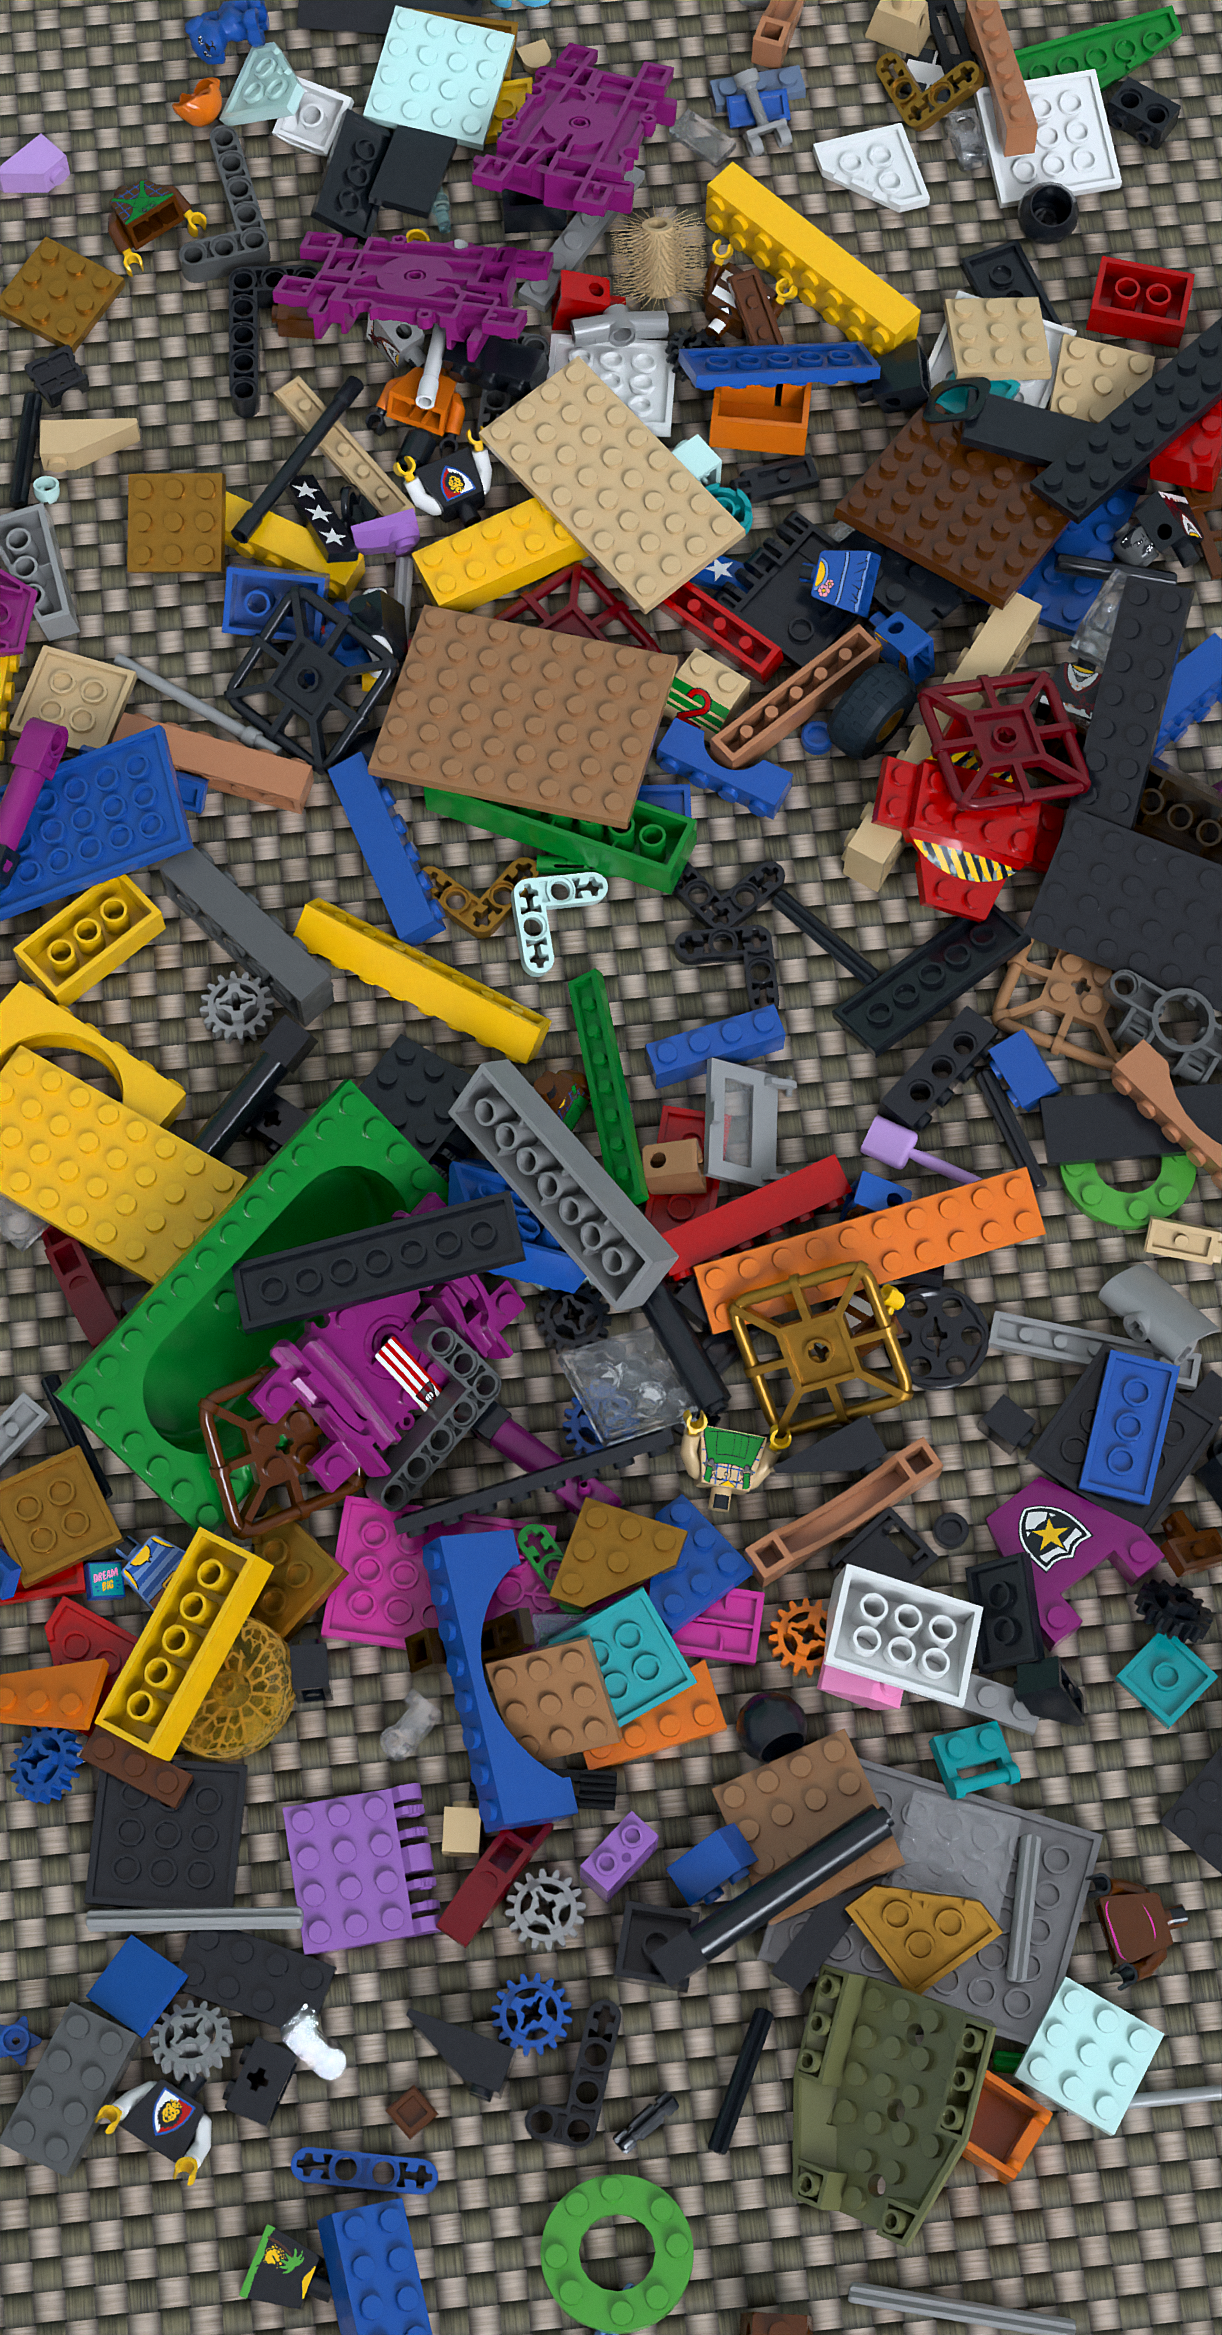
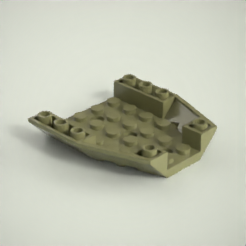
M822 1964L793 2076L792 2198L819 2210L840 2211L878 2228L876 2235L903 2247H909L968 2144L997 2030L992 2020L879 1978ZM921 2026L924 2031V2038L922 2043L918 2045L915 2035L917 2029ZM902 2101L905 2113L903 2118L899 2120L896 2110L898 2104ZM881 2177H883L886 2183L882 2196H880L877 2189L878 2181Z

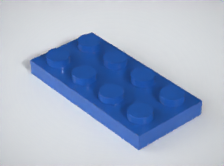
M1115 1350L1109 1351L1078 1489L1146 1506L1150 1504L1180 1366Z

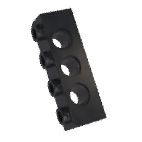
M966 1006L882 1098L877 1113L896 1124L914 1132L918 1130L921 1133L933 1119V1116L930 1114L938 1106L944 1108L955 1094L952 1090L959 1082L964 1085L976 1071L974 1065L981 1058L986 1061L991 1056L988 1050L997 1045L995 1041L999 1030L969 1006ZM959 1045L965 1046L970 1050V1053L959 1054L955 1051L954 1047ZM941 1069L946 1071L949 1076L947 1078H938L932 1071ZM921 1093L927 1098V1101L922 1103L916 1102L911 1098V1095Z

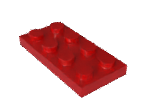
M663 1105L656 1144L696 1138L704 1156L705 1112ZM724 1115L723 1161L730 1124V1115ZM706 1176L707 1193L654 1195L650 1194L648 1190L649 1199L646 1202L644 1216L659 1234H662L716 1209L720 1180Z

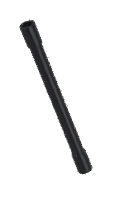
M349 376L316 423L252 507L243 514L231 530L232 536L238 542L245 544L249 541L262 524L263 518L343 412L352 405L364 389L360 379L355 376Z

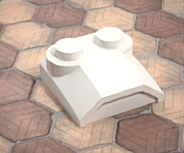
M297 76L305 90L300 100L299 108L294 116L278 118L272 134L289 145L318 156L329 157L342 113L347 108L351 110L354 101L349 96Z

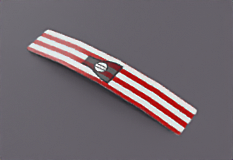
M391 1337L375 1355V1358L397 1380L424 1412L442 1392L437 1383L395 1337ZM456 1407L454 1409L453 1415L458 1411Z

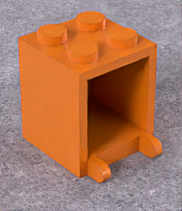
M986 2070L969 2141L961 2156L1006 2185L1013 2181L1021 2171L1024 2162L1043 2130L1050 2122L1053 2113Z

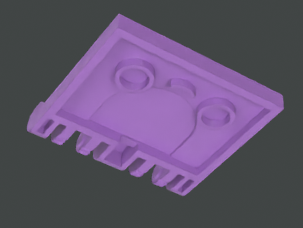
M420 1783L405 1784L385 1790L282 1808L297 1906L302 1907L304 1912V1923L300 1929L305 1956L441 1932L436 1928V1924L442 1915H430L412 1920V1915L441 1909L439 1900L429 1899L410 1905L408 1892L429 1890L437 1886L436 1877L414 1879L406 1882V1876L434 1870L430 1843L409 1845L403 1848L400 1845V1842L428 1836V1828L416 1826L398 1832L397 1819L413 1818L424 1814V1804L402 1806L396 1809L394 1805L421 1800Z

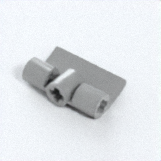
M1145 1263L1126 1269L1111 1278L1103 1286L1098 1296L1116 1315L1124 1319V1328L1133 1340L1142 1343L1149 1339L1151 1345L1176 1366L1182 1364L1192 1354L1199 1339L1219 1331L1218 1326Z

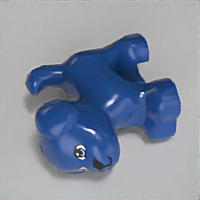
M264 0L223 1L218 11H208L202 13L201 16L197 15L188 20L184 26L195 54L206 64L217 65L225 64L226 57L224 51L227 43L230 41L240 42L247 40L248 44L252 47L264 46V31L269 30L270 24Z

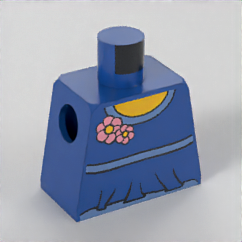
M824 550L819 555L817 565L806 562L801 565L799 580L800 582L813 584L812 597L868 618L881 556L871 551Z

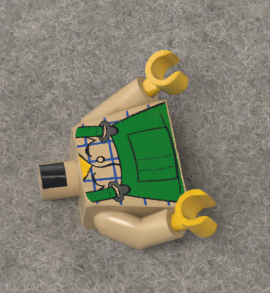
M686 1410L683 1413V1419L687 1428L683 1431L680 1456L688 1475L694 1478V1486L711 1490L708 1509L718 1512H729L731 1494L744 1495L750 1489H755L770 1474V1469L775 1466L782 1452L781 1449H785L790 1445L792 1440L791 1432L789 1429L784 1438L778 1439L775 1437L778 1432V1425H773L769 1431L771 1442L766 1443L767 1437L707 1426L708 1422L703 1410H700L699 1419L691 1422L692 1414L690 1410Z

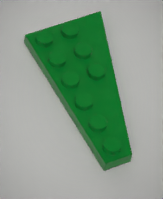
M1171 5L1015 50L1014 53L1024 81L1095 69L1102 93L1180 39L1183 31Z

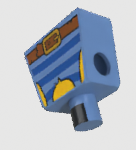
M128 1535L115 1551L128 1562L121 1571V1575L153 1613L186 1551L157 1535H152L143 1546Z

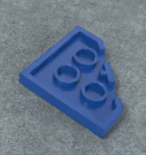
M683 1494L655 1515L656 1521L688 1531V1536L676 1568L650 1578L649 1598L671 1636L753 1574V1567Z

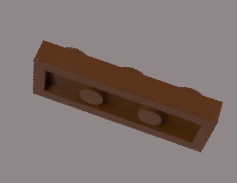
M99 1725L95 1727L79 1755V1758H82L86 1763L177 1810L194 1779L192 1774L144 1751Z

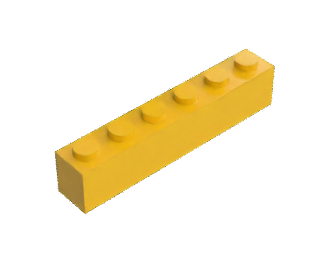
M226 491L225 545L235 549L245 558L250 559L253 557L263 562L267 567L330 574L328 596L331 598L339 597L348 601L366 571L363 554L359 553L357 561L327 563L307 528L270 511L263 518L262 524L249 541L245 544L240 543L232 536L231 530L243 514L252 507L253 503Z

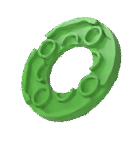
M1187 1155L1161 1157V1170L1156 1182L1146 1190L1135 1193L1119 1192L1106 1185L1099 1177L1094 1163L1058 1166V1171L1067 1196L1076 1208L1095 1222L1100 1221L1116 1226L1120 1230H1140L1148 1228L1150 1215L1168 1219L1181 1208L1193 1187L1197 1166L1188 1159Z
M612 2174L595 2177L579 2184L558 2202L546 2222L542 2235L540 2254L547 2288L564 2313L577 2323L599 2330L602 2333L627 2334L656 2324L667 2316L679 2303L692 2273L694 2249L687 2219L669 2194L645 2179L630 2175ZM612 2215L627 2216L644 2225L653 2239L655 2249L653 2267L646 2278L635 2287L622 2291L603 2289L592 2282L582 2269L579 2256L581 2240L589 2227L601 2218Z

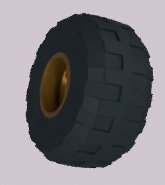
M876 663L871 668H868L852 683L833 709L827 725L830 741L854 760H868V758L876 755L896 735L912 712L918 694L915 682L891 663Z

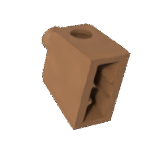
M696 1138L645 1145L642 1148L643 1160L641 1161L650 1194L707 1193L706 1176H703L704 1156Z

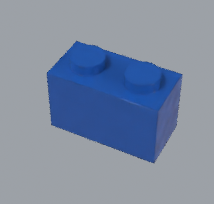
M1024 1029L988 1050L993 1058L988 1063L998 1079L1002 1077L1006 1079L1010 1086L1006 1093L1016 1108L1021 1105L1023 1109L1030 1112L1039 1106L1040 1098L1055 1097L1063 1092L1034 1041Z
M734 1822L717 1829L667 1867L666 1870L689 1906L704 1901L707 1906L725 1894L722 1887L730 1882L734 1886L751 1874L748 1868L759 1859Z

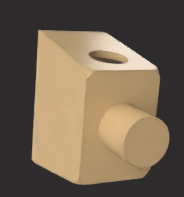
M880 0L865 38L919 57L930 35L928 2L926 0Z

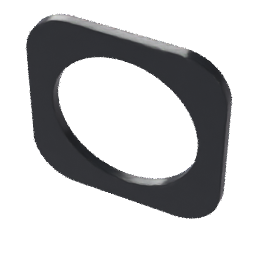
M985 377L947 380L936 384L931 389L923 413L924 420L927 423L936 424L967 421L978 417L985 408L991 389L990 380ZM970 386L976 388L980 393L976 403L963 412L948 415L939 413L935 409V403L938 398L953 388Z

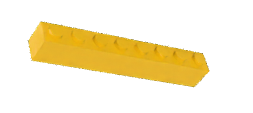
M320 897L308 902L304 906L293 937H298L305 944L309 953L320 954L329 959L330 963L336 968L348 969L359 975L361 981L384 988L391 997L414 1004L419 1012L444 1020L449 1028L474 1036L479 1044L485 1047H494L504 1052L506 1058L513 1062L527 1064L538 1055L552 1020Z

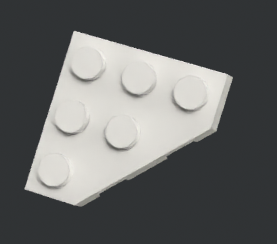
M902 123L813 144V154L822 177L899 213L929 206L930 197Z

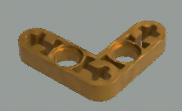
M893 52L886 53L879 58L876 64L877 75L903 120L913 130L918 132L930 128L982 87L985 80L984 72L977 64L972 61H964L922 92L907 64L897 54ZM892 63L894 64L895 72L900 76L896 79L889 73L890 69L888 66ZM968 72L972 73V80L970 82L966 81V74ZM954 82L960 88L959 91L952 85ZM905 85H911V94L905 99H899L900 89ZM944 89H950V98L947 102L939 104L937 102L939 93ZM928 102H930L935 107L933 111L930 109L931 107L927 104ZM920 110L922 111V118L919 121H917L916 112Z
M528 857L518 858L509 865L479 899L440 869L433 866L421 869V871L424 870L428 874L430 880L435 878L436 886L443 891L440 899H438L439 890L435 887L429 889L433 899L436 898L442 905L445 916L479 939H485L493 935L513 913L511 902L506 905H500L493 898L500 891H507L511 894L515 887L514 884L519 878L518 870L525 872L529 869L531 878L539 877V871H536L537 863ZM524 876V877L521 878V880L529 879V878L526 877V876ZM524 888L519 896L520 898H526L530 893H528L527 888ZM451 896L463 897L465 905L457 910L449 908L446 902ZM489 905L492 912L487 918L488 926L481 924L477 927L475 918L482 920L489 913L487 906Z

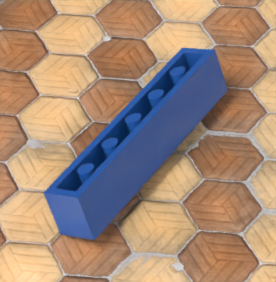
M360 751L327 771L398 937L404 943L414 947L446 930L442 920L445 912L440 902L432 897L429 889L433 888V884L428 874L424 870L421 871L417 861L421 857L416 846L409 842L405 833L409 831L403 817L400 814H396L393 807L396 804L394 794L388 786H384L381 777L369 775L368 765L370 758Z

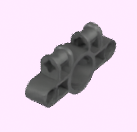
M1127 969L1115 972L1105 981L1102 988L1105 1000L1124 1012L1111 1036L1112 1039L1115 1041L1120 1039L1133 1048L1144 1039L1160 1054L1176 1058L1170 1069V1074L1173 1076L1178 1074L1193 1083L1194 1086L1205 1085L1215 1068L1222 1071V1025L1215 1022L1214 1010L1210 1002L1201 993L1188 988H1176L1166 992ZM1115 981H1122L1126 984L1128 989L1127 995L1119 994L1116 991ZM1179 1001L1188 1010L1196 1012L1200 1028L1191 1039L1194 1044L1179 1045L1177 1040L1163 1035L1159 1027L1158 1018L1165 1011L1166 1007L1163 1006L1165 1002Z

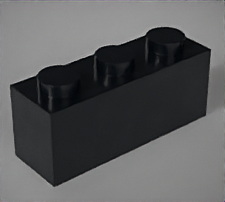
M470 334L465 342L458 341L453 350L447 349L442 358L448 377L453 381L461 384L467 382L479 385L488 391L498 390L506 392L519 399L525 397L541 385L550 369L544 350L490 336L475 362H468L467 339Z

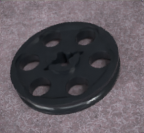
M926 1286L906 1294L903 1307L899 1310H894V1313L903 1331L911 1337L910 1345L901 1347L911 1375L912 1385L926 1390L941 1391L958 1387L970 1380L982 1366L989 1347V1329L981 1309L968 1296L949 1287ZM918 1301L923 1303L927 1313L921 1318L912 1317L907 1311V1306L911 1302ZM956 1301L961 1307V1313L956 1317L947 1316L942 1310L944 1302ZM934 1320H936V1331H938L939 1336L945 1337V1339L941 1340L938 1348L939 1357L936 1356L934 1341L927 1339V1337H931L934 1329ZM966 1329H974L980 1334L981 1341L977 1345H967L962 1340V1332ZM884 1344L885 1354H886V1356H887V1359H888L890 1365L892 1366L891 1361H890V1358H889V1355H888V1353H887V1350H886V1347H885V1344ZM952 1358L960 1359L965 1365V1371L960 1375H953L947 1371L946 1362ZM917 1359L925 1360L930 1365L931 1371L925 1376H918L911 1370V1363Z

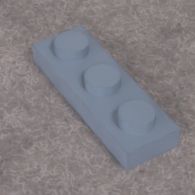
M799 65L758 72L760 81L756 84L758 92L787 88L788 101L805 98L806 88ZM733 77L710 80L709 89L716 113L726 112V96L746 94L743 89H737Z

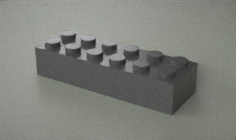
M194 847L174 855L160 868L167 897L246 972H249L250 976L254 979L257 977L261 978L262 987L268 986L271 995L304 1027H307L335 1001L330 968L321 959L317 958L314 960L307 953V947L298 937L294 936L291 938L283 931L285 929L283 924L273 914L267 916L260 909L259 901L250 892L244 894L237 887V881L228 871L223 870L221 872L213 865L215 863L213 858L203 848L197 850Z

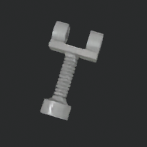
M757 68L747 69L736 74L733 78L737 89H743L746 92L757 128L748 130L743 134L750 157L759 156L764 152L760 136L773 131L779 148L790 145L793 141L786 118L771 123L767 119L756 88V84L760 81Z

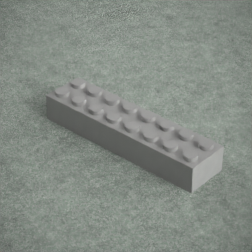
M509 1059L481 1063L448 1114L616 1311L642 1306L679 1258V1255Z

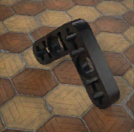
M687 861L681 874V878L687 884L681 890L683 888V881L679 878L672 894L706 929H726L739 926L781 891L785 881V872L782 866L776 862H764L721 896ZM766 873L768 876L775 874V883L770 880L762 885L760 893L758 887L764 881V874ZM694 889H701L706 892L707 899L702 903H695L690 900L688 895ZM741 892H749L754 896L755 901L750 905L744 906L737 902L736 896ZM713 902H715L713 904V911L718 916L727 915L726 924L721 921L714 923L715 914L709 909Z
M761 925L692 930L678 935L675 940L674 954L679 962L685 965L743 961L749 1011L762 1008L761 1005L757 1004L760 1001V990L766 989L767 1003H771L769 1005L774 1004L778 1012L780 999L772 937L765 927ZM753 936H758L759 941H761L759 948H754V944L751 943ZM737 937H742V939H741V943H743V944H742V950H737V948H738V938H737ZM719 938H726L732 943V948L727 952H719L714 948L713 943ZM704 940H708V953H704ZM691 942L692 946L695 947L693 954H687V950L684 949L685 943ZM755 966H764L769 970L770 975L764 980H757L753 978L750 971Z

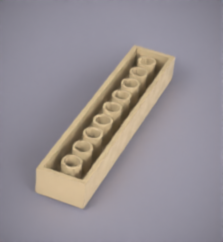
M1019 593L1014 595L1003 610L991 604L988 610L990 617L986 624L983 622L979 623L972 636L974 643L971 648L965 647L956 662V665L959 667L955 674L949 672L942 684L973 680L978 675L987 674L989 677L1012 674L1035 637L1042 605ZM1002 689L994 690L996 697L999 696ZM978 692L947 697L970 711L986 708L983 697ZM933 707L943 732L950 716ZM924 723L923 725L917 724L914 727L908 740L911 742L907 751L901 749L896 758L917 764L932 755L930 751L932 744ZM869 801L860 816V819L863 821L858 830L852 828L845 839L844 846H846L841 860L845 861L844 875L878 892L908 843H906L900 831L871 823L875 802Z

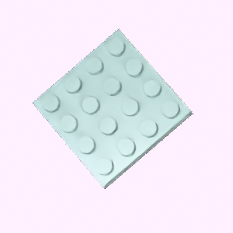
M395 6L363 117L377 125L396 129L399 124L457 139L458 145L483 151L515 42V35Z

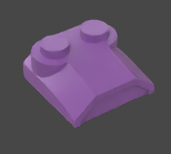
M411 508L351 526V539L359 553L373 555L388 552L389 554L395 553L396 557H403L413 553V547L417 546L420 540L414 509Z

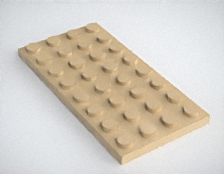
M579 356L479 432L480 440L645 615L746 536L745 529Z

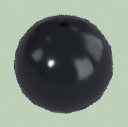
M1051 181L1038 183L1026 191L1019 201L1017 210L1019 228L1024 236L1033 243L1043 246L1058 244L1069 237L1076 228L1079 217L1077 199L1071 190L1060 183Z
M769 1691L754 1695L743 1705L737 1717L736 1732L740 1746L748 1756L762 1763L769 1764L804 1746L808 1733V1724L804 1709L795 1699L778 1691Z

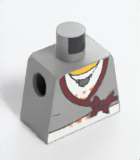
M368 313L366 337L395 369H401L407 364L412 369L414 367L425 368L427 356L423 352L425 335L422 329L418 328L417 325H410L407 322L382 321L379 319L371 321Z

